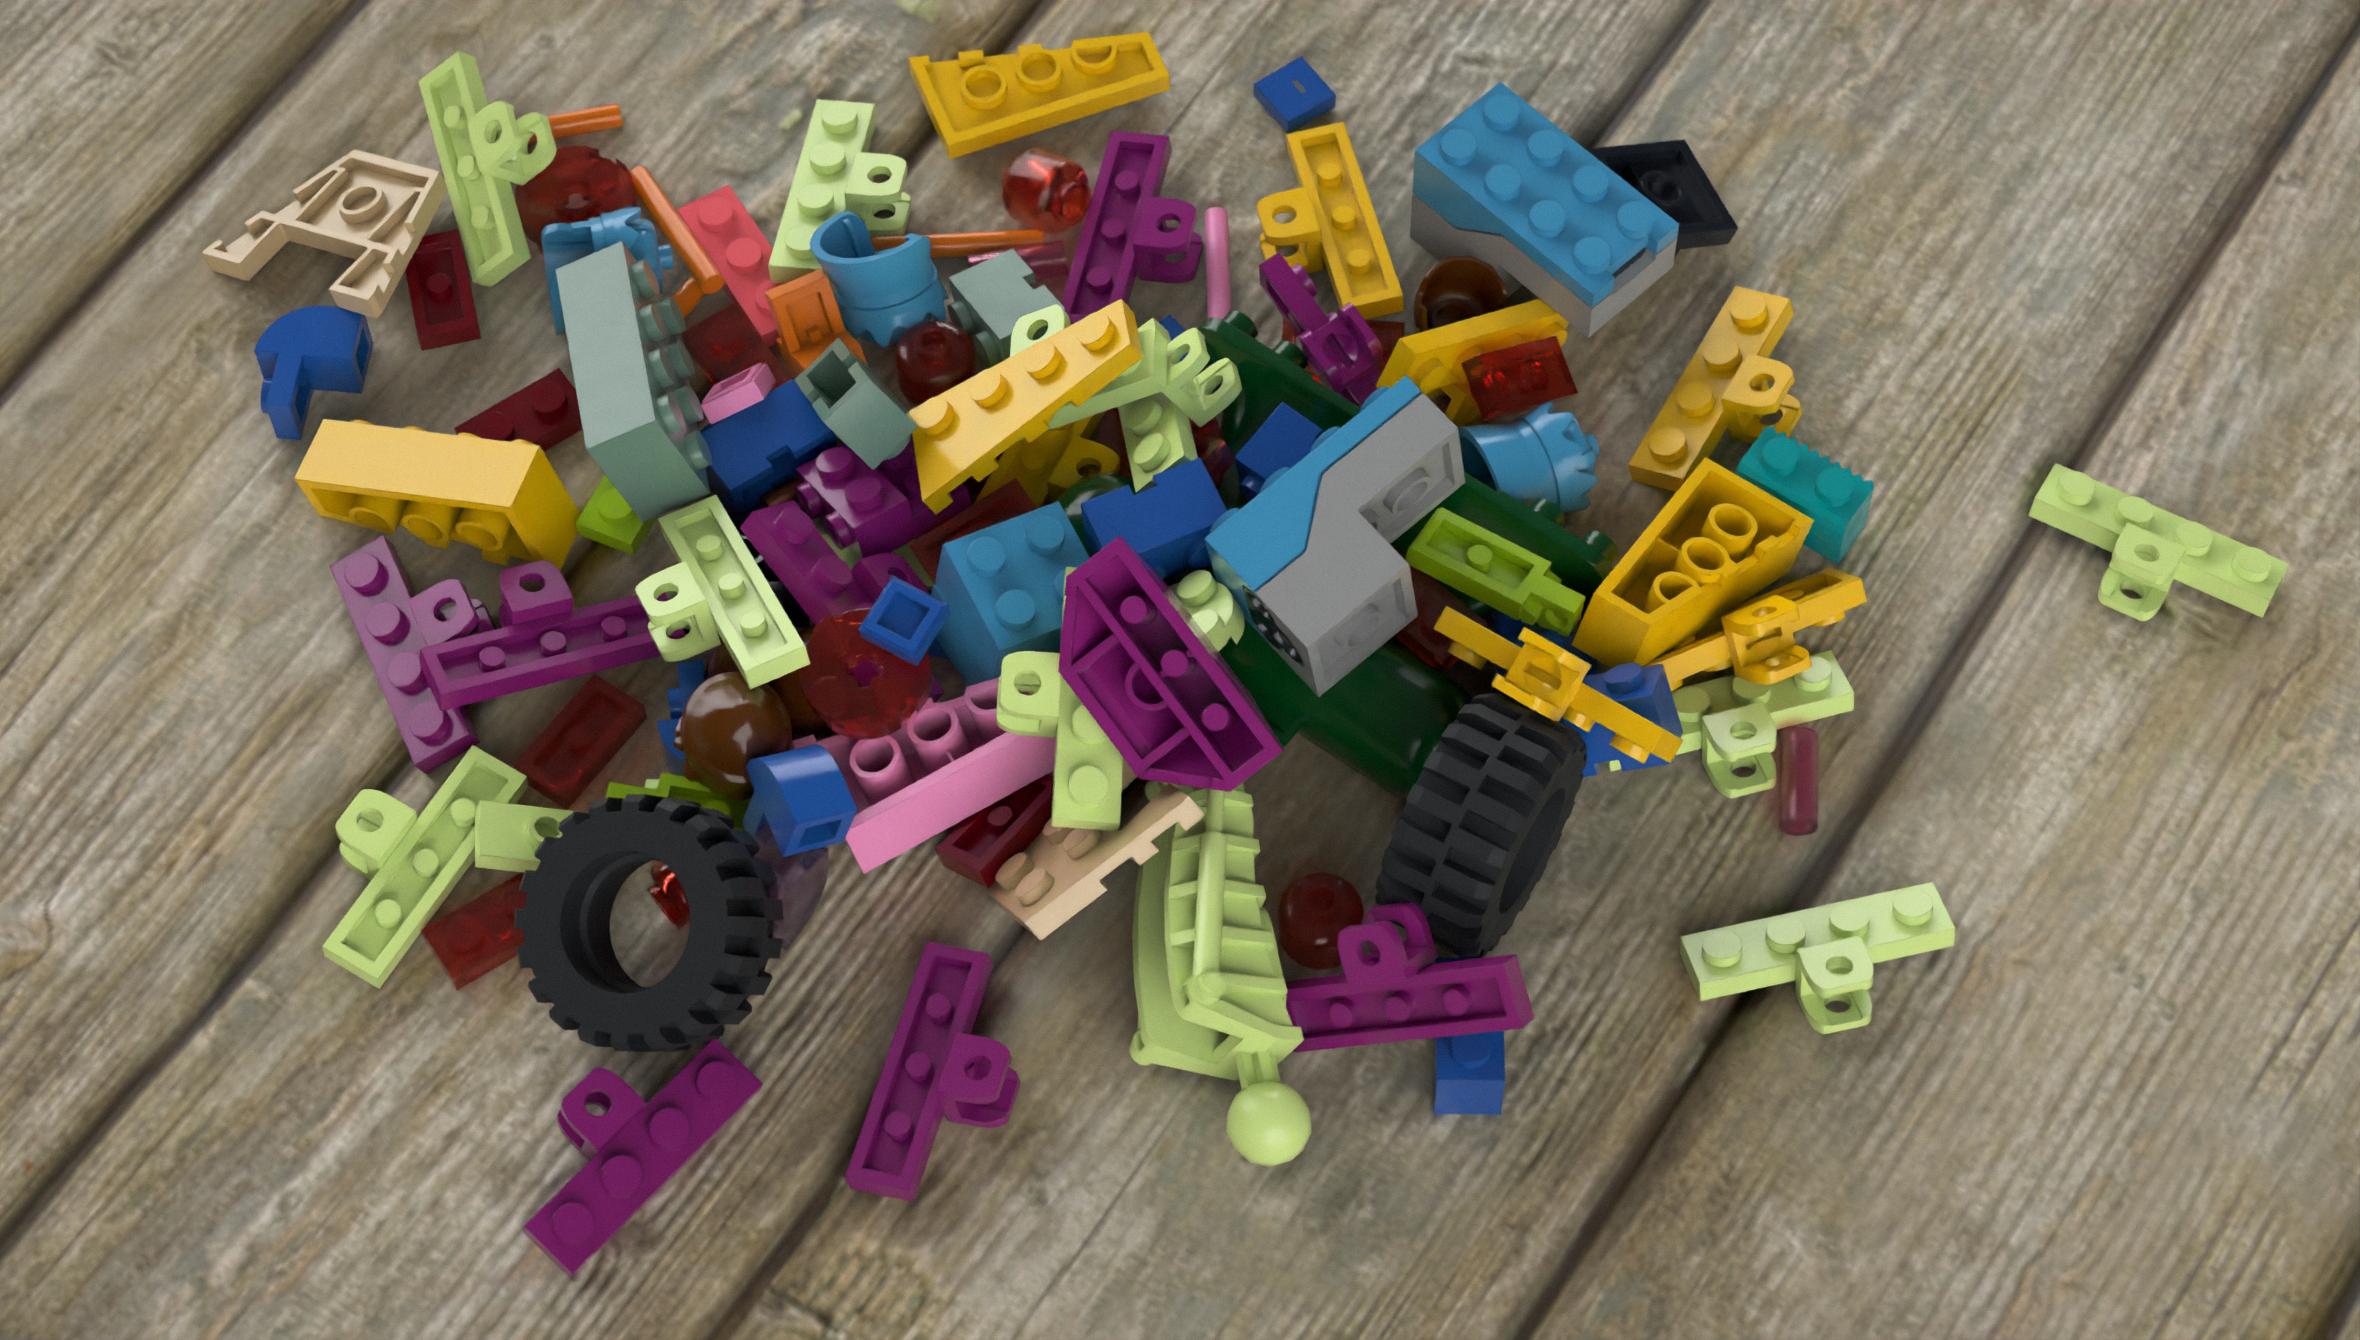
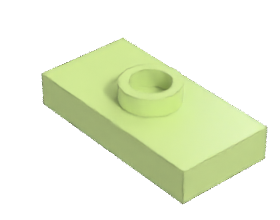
M480 800L475 811V867L523 873L525 870L536 871L541 861L535 857V851L546 836L556 838L562 836L558 829L559 823L574 811Z

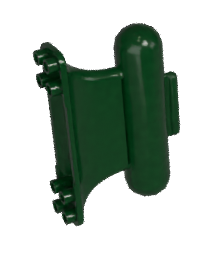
M1231 310L1223 319L1210 317L1205 319L1197 328L1205 336L1204 340L1210 360L1196 375L1198 376L1215 362L1223 358H1229L1237 366L1242 390L1237 398L1222 411L1219 436L1214 452L1206 467L1227 511L1232 508L1241 509L1250 502L1239 489L1234 457L1281 402H1284L1320 427L1323 433L1335 426L1343 427L1359 414L1361 409L1314 380L1313 374L1305 370L1308 366L1305 354L1296 345L1288 341H1280L1273 350L1255 339L1258 336V330L1253 321L1244 313ZM1221 384L1213 390L1212 394L1220 388ZM1113 471L1083 476L1059 495L1057 501L1060 502L1090 558L1093 554L1084 538L1081 503L1129 485L1133 495L1137 494L1132 477ZM1464 472L1465 483L1390 544L1406 560L1410 545L1435 511L1443 507L1552 562L1550 571L1562 580L1561 584L1586 597L1581 618L1577 623L1579 626L1594 592L1613 570L1611 564L1619 554L1614 542L1599 531H1588L1583 539H1580L1562 528L1566 522L1565 516L1551 501L1537 498L1528 507L1503 491L1497 492L1466 472ZM1212 565L1200 569L1190 567L1163 578V582L1169 587L1179 583L1185 576L1197 570L1210 572L1214 579L1215 576ZM1410 566L1418 616L1320 697L1308 687L1245 619L1244 631L1237 645L1230 636L1227 644L1219 653L1252 695L1283 749L1298 733L1386 791L1407 798L1413 785L1417 783L1432 751H1435L1440 743L1442 734L1449 724L1455 722L1460 710L1472 701V697L1460 683L1430 665L1432 660L1453 641V639L1433 628L1446 606L1477 623L1493 616L1491 606Z

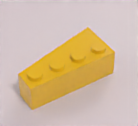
M323 419L294 478L316 512L321 516L394 535L397 526L400 525L405 527L415 537L424 540L425 544L448 550L452 540L483 549L481 553L483 560L507 566L510 557L514 556L532 562L547 560L553 563L560 571L577 535L575 523L581 515L541 447L521 439L507 442L483 439L471 433L450 435L428 432L415 426H406L402 429L378 426L359 419L352 420L351 422Z
M1705 457L1596 589L1572 642V646L1609 668L1626 663H1636L1641 667L1647 665L1789 573L1814 520Z

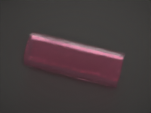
M1063 240L1013 248L1034 272L1036 281L1068 276ZM1012 248L967 255L968 268Z
M1790 727L1780 733L1779 829L1793 836L1809 835L1818 829L1819 735L1815 730L1808 727Z

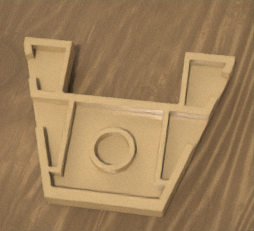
M354 149L292 190L297 200L276 214L265 211L259 212L244 222L248 230L246 234L226 247L220 240H217L202 252V255L211 271L249 281L289 241L356 259L329 288V291L337 307L378 318L384 311L444 199L448 188L440 171Z
M1124 758L1122 791L1137 777ZM1168 783L1120 831L1051 827L1050 818L1043 831L1022 853L1012 856L1000 867L995 876L996 881L986 892L1004 911L1039 940H1043L1108 890L1102 878L1129 858L1138 865L1143 864L1159 852V846L1153 841L1156 837L1176 822L1186 831L1197 823L1205 813L1187 794Z

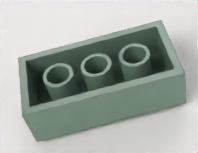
M623 241L556 269L583 435L588 453L642 522L710 494L706 467L712 465V457L708 445L697 427V422L703 420V411L694 390L689 386L688 377L695 374V369L689 352L680 339L679 333L686 331V323L676 301L672 297L667 299L662 297L659 293L660 290L656 276L649 263L645 259L637 262Z

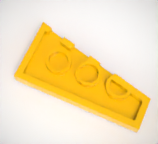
M1149 32L1073 40L1071 48L1049 50L1042 48L1041 43L1018 46V53L984 57L983 50L958 52L959 60L931 63L929 55L908 58L910 74L949 160L1170 90V75Z
M1120 299L909 410L910 416L919 426L912 432L922 501L935 514H938L953 502L950 492L969 477L973 476L980 482L1000 467L995 458L1019 439L1024 437L1031 443L1050 429L1048 424L1053 419L1056 411L1068 402L1079 407L1143 358L1135 314L1129 306Z

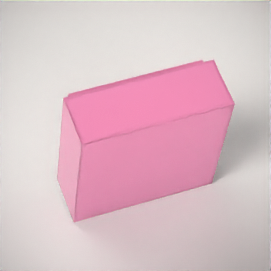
M760 362L713 385L702 401V410L712 425L764 400L776 383V379L767 363L762 364Z

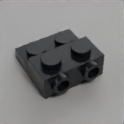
M1685 139L1587 149L1588 152L1679 223L1674 259L1680 249L1729 244L1738 230L1736 223Z

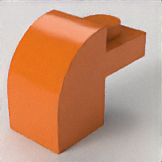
M821 269L764 292L779 334L776 342L792 379H796L838 337L867 364L861 345L845 330L828 276Z

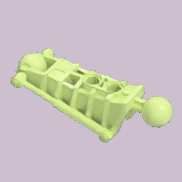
M1149 780L1145 785V794L1148 800L1151 801L1168 783ZM1170 783L1187 794L1205 815L1186 831L1178 822L1173 824L1153 840L1159 846V852L1139 865L1132 933L1133 974L1138 1021L1137 1031L1133 1035V1040L1129 1046V1053L1136 1063L1144 1066L1153 1063L1229 1080H1240L1242 1090L1235 1095L1227 1113V1134L1234 1149L1250 1163L1272 1167L1293 1160L1303 1151L1311 1134L1312 1115L1304 1097L1291 1086L1280 1081L1277 1067L1288 1054L1304 1041L1301 1027L1293 1026L1286 1009V994L1288 991L1282 973L1273 925L1269 913L1262 907L1266 899L1264 885L1255 884L1254 858L1260 852L1259 839L1253 838L1254 818L1252 807L1254 804L1252 795L1245 793L1243 783L1231 792Z

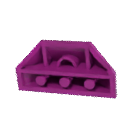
M1119 535L1066 577V600L1058 672L1140 779L1231 792L1285 751L1252 695L1172 590L1122 536Z

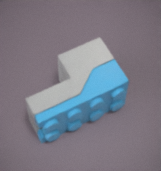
M1502 82L1498 83L1415 150L1410 237L1440 262L1451 256H1473L1493 266L1507 287L1508 297L1524 285L1588 338L1673 268L1679 223Z
M1406 375L1391 388L1383 386L1374 391L1363 403L1359 414L1341 428L1335 426L1326 430L1313 443L1307 456L1291 469L1283 467L1274 472L1262 485L1259 495L1241 509L1232 508L1222 514L1212 525L1209 535L1204 538L1216 582L1225 585L1241 607L1244 618L1318 697L1418 616L1410 566L1390 544L1465 483L1458 427L1424 393H1421V390Z

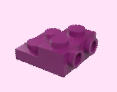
M912 433L909 443L900 454L890 460H884L874 470L845 443L825 450L818 457L796 468L801 484L794 487V491L800 506L806 508V514L812 520L819 517L823 521L828 535L838 549L843 550L848 547L859 559L879 553H891L972 508L968 489L962 483L950 492L953 502L938 514H935L922 501Z

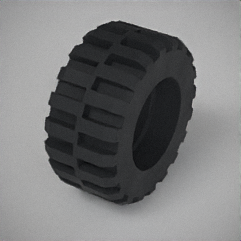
M1500 693L1482 694L1472 698L1471 703L1465 705L1460 710L1455 722L1449 724L1442 734L1440 743L1435 751H1432L1417 783L1413 785L1406 799L1407 803L1391 833L1393 836L1389 847L1383 855L1381 862L1382 871L1377 877L1376 890L1378 891L1375 896L1376 904L1379 906L1412 902L1422 910L1428 922L1434 944L1461 958H1481L1486 956L1488 951H1492L1498 945L1501 936L1506 935L1519 911L1523 910L1535 884L1539 882L1553 850L1556 849L1566 820L1570 817L1575 804L1576 793L1581 787L1584 777L1582 771L1587 764L1588 757L1586 754L1587 746L1580 734L1574 729L1555 722ZM1393 920L1390 921V922H1392V923H1394V924H1396V925H1398V926L1404 928L1403 925L1400 924L1399 922L1393 921Z
M627 794L624 799L607 797L592 802L588 809L589 813L574 811L559 823L558 829L562 833L560 838L547 836L544 838L535 851V857L541 861L537 870H525L519 887L520 891L527 892L524 909H515L514 929H523L525 945L517 946L516 951L520 968H532L535 978L528 982V987L537 1003L554 1004L549 1011L550 1018L563 1030H578L577 1033L581 1041L596 1047H613L615 1051L674 1052L689 1050L691 1044H708L713 1039L722 1037L725 1030L723 1024L739 1025L752 1012V1005L747 1001L749 995L765 994L773 978L771 974L764 971L769 958L780 959L783 939L773 938L774 920L784 919L782 899L771 898L768 886L777 882V878L770 862L756 861L753 857L759 852L760 845L748 831L733 829V819L721 811L702 808L701 803L646 794ZM650 861H660L672 871L685 892L690 913V929L686 947L674 969L659 983L646 988L633 981L620 966L611 943L610 917L615 898L626 879L642 865Z

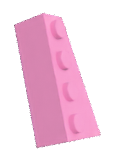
M999 677L966 687L965 696L939 703L929 698L908 705L909 713L875 724L872 723L870 717L845 724L846 733L820 741L816 740L814 734L792 741L795 749L815 744L820 745L836 761L857 807V812L845 837V842L863 874L1054 771L1056 734L1055 738L1016 735L1002 730L996 724ZM1019 692L1023 695H1032L1028 692Z

